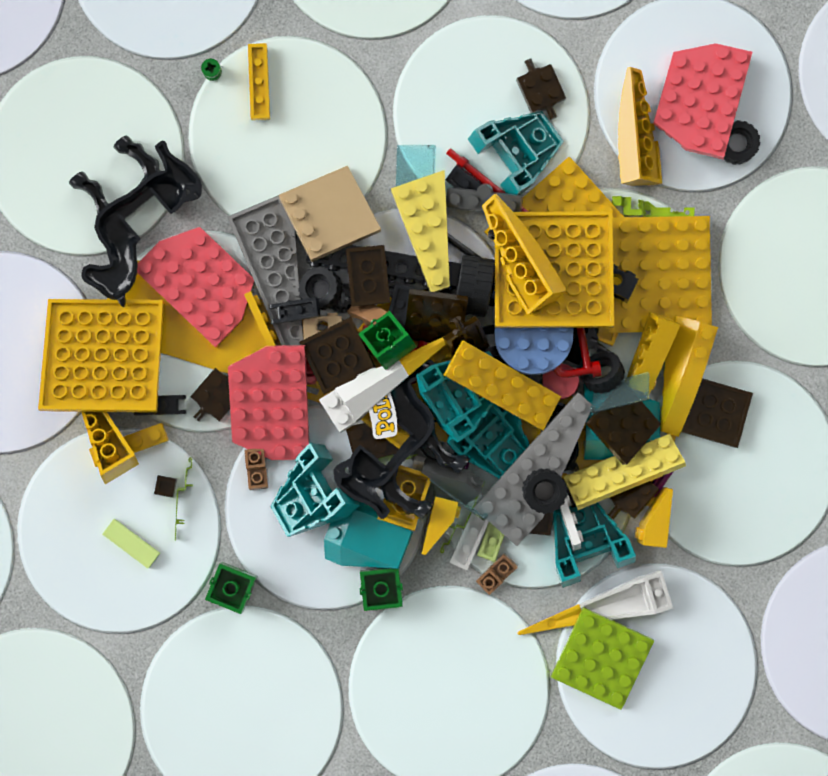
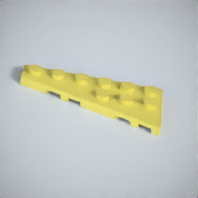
M445 170L391 188V193L430 292H440L450 288Z

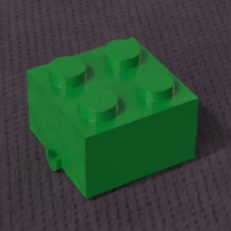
M390 311L378 320L373 319L370 322L371 325L359 333L361 339L385 370L417 347Z
M221 562L214 577L209 582L210 588L205 600L242 614L250 599L258 576Z
M376 568L360 570L361 587L359 590L363 599L364 611L403 607L401 592L403 591V586L400 583L399 569Z

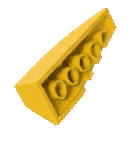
M627 67L619 109L618 159L621 184L629 186L663 184L659 143L654 140L653 136L655 126L654 123H650L648 113L651 112V108L644 97L647 95L642 70L633 67Z

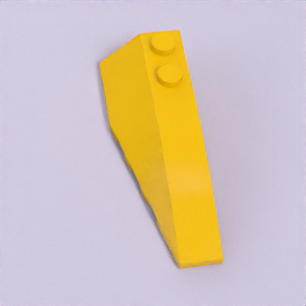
M494 194L482 207L489 227L494 231V242L496 247L500 249L502 265L506 266L508 275H506L507 280L527 315L554 302L567 289L548 257L525 225L497 194Z
M676 316L675 322L681 326L665 359L660 431L679 437L699 389L718 327Z

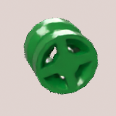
M209 58L201 65L202 73L209 81H216L221 77L222 69L217 60Z

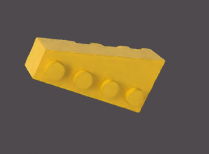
M649 312L624 382L630 389L649 395L651 390H654L656 379L681 326L679 323Z
M81 412L99 473L105 485L139 465L135 454L107 412Z

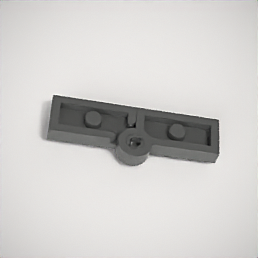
M487 183L480 185L477 191L448 187L446 207L484 211L482 205L494 194H497L513 212H522L523 195L493 192L492 186Z

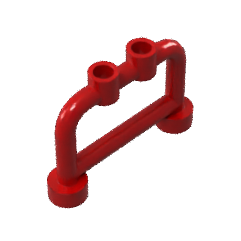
M576 328L584 367L563 370L559 365L553 371L562 378L587 374L599 377L602 375L599 361H590L585 329Z

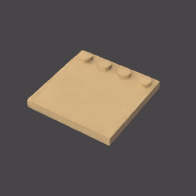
M348 165L279 194V199L311 262L381 232V228Z

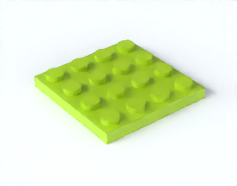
M583 607L552 671L551 678L622 710L651 650L654 639Z

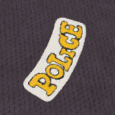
M377 368L369 369V370H367V371H365V372L359 374V375L357 376V378L360 377V376H362V375H364V374H366V373H369V372H371V371H373V370H375V369H377ZM389 393L369 409L373 436L376 439L393 437L397 434L396 411L391 393Z

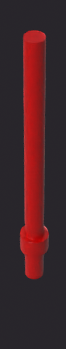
M451 148L447 151L446 154L482 184L487 183L491 185L493 192L505 193L472 166L467 158L461 157ZM522 206V212H529Z

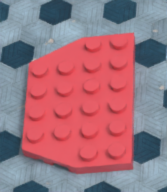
M717 43L673 52L654 119V125L663 130L668 137L678 142L684 150L723 160L753 52Z
M201 227L159 241L139 261L137 273L214 347H217L243 321L248 303L244 294L252 291L255 283L253 277Z
M305 345L265 346L228 366L232 442L246 449H264L265 457L270 460H295L298 454L310 443Z

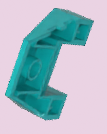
M543 111L523 114L515 118L507 117L499 121H488L476 128L468 137V141L478 154L493 146L512 173L500 186L505 193L517 195L524 193L535 182L564 142Z
M309 443L296 457V464L293 470L288 472V479L285 485L280 487L270 507L286 536L291 537L344 519L360 504L340 488L332 491L322 471L333 461V458L325 445Z
M598 502L580 510L577 507L572 508L569 506L570 512H574L577 519V524H575L576 530L581 531L584 540L581 542V549L575 551L573 550L560 509L554 511L556 572L563 588L581 582V575L576 563L611 552L617 569L635 563L636 555L629 538L618 528L617 524L606 514Z

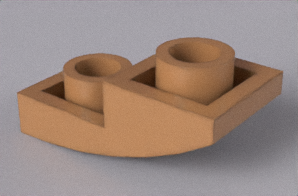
M376 305L351 307L347 311L350 317L361 319L366 326L371 325L370 322L373 319L378 320L387 313Z
M264 449L244 450L249 490L269 488Z
M503 553L476 582L490 595L518 568V565L506 553Z

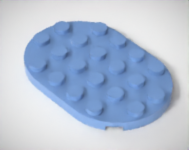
M495 328V345L500 357L509 367L526 375H541L556 369L567 358L573 343V328Z

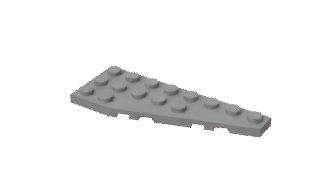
M279 195L227 216L271 320L278 318L277 310L269 309L270 304L301 300L300 292H298L299 273L295 229L279 199ZM302 320L273 324L281 345H300L299 342L304 340Z
M578 392L474 506L483 517L516 546L521 543L545 515L541 512H536L534 509L532 510L526 503L522 495L524 480L532 471H537L541 468L550 469L562 476L593 407ZM541 482L535 489V494L540 500H548L554 493V487L549 482Z

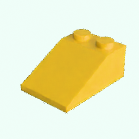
M402 465L399 466L396 476L399 488L407 496L418 501L425 500L431 482L430 478L421 473V471ZM384 498L383 502L390 512L386 518L380 519L378 517L377 519L415 531L419 518L415 514H405L400 506L392 504Z
M662 487L640 520L639 527L635 528V538H637V542L640 544L667 548L673 489Z
M435 496L421 554L426 555L451 526L454 519L459 518L461 507L458 506L459 502Z

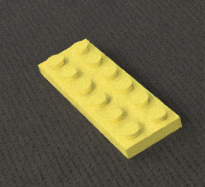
M667 434L645 443L627 465H622L613 456L566 475L563 479L577 509L580 510L686 467V462L671 435Z

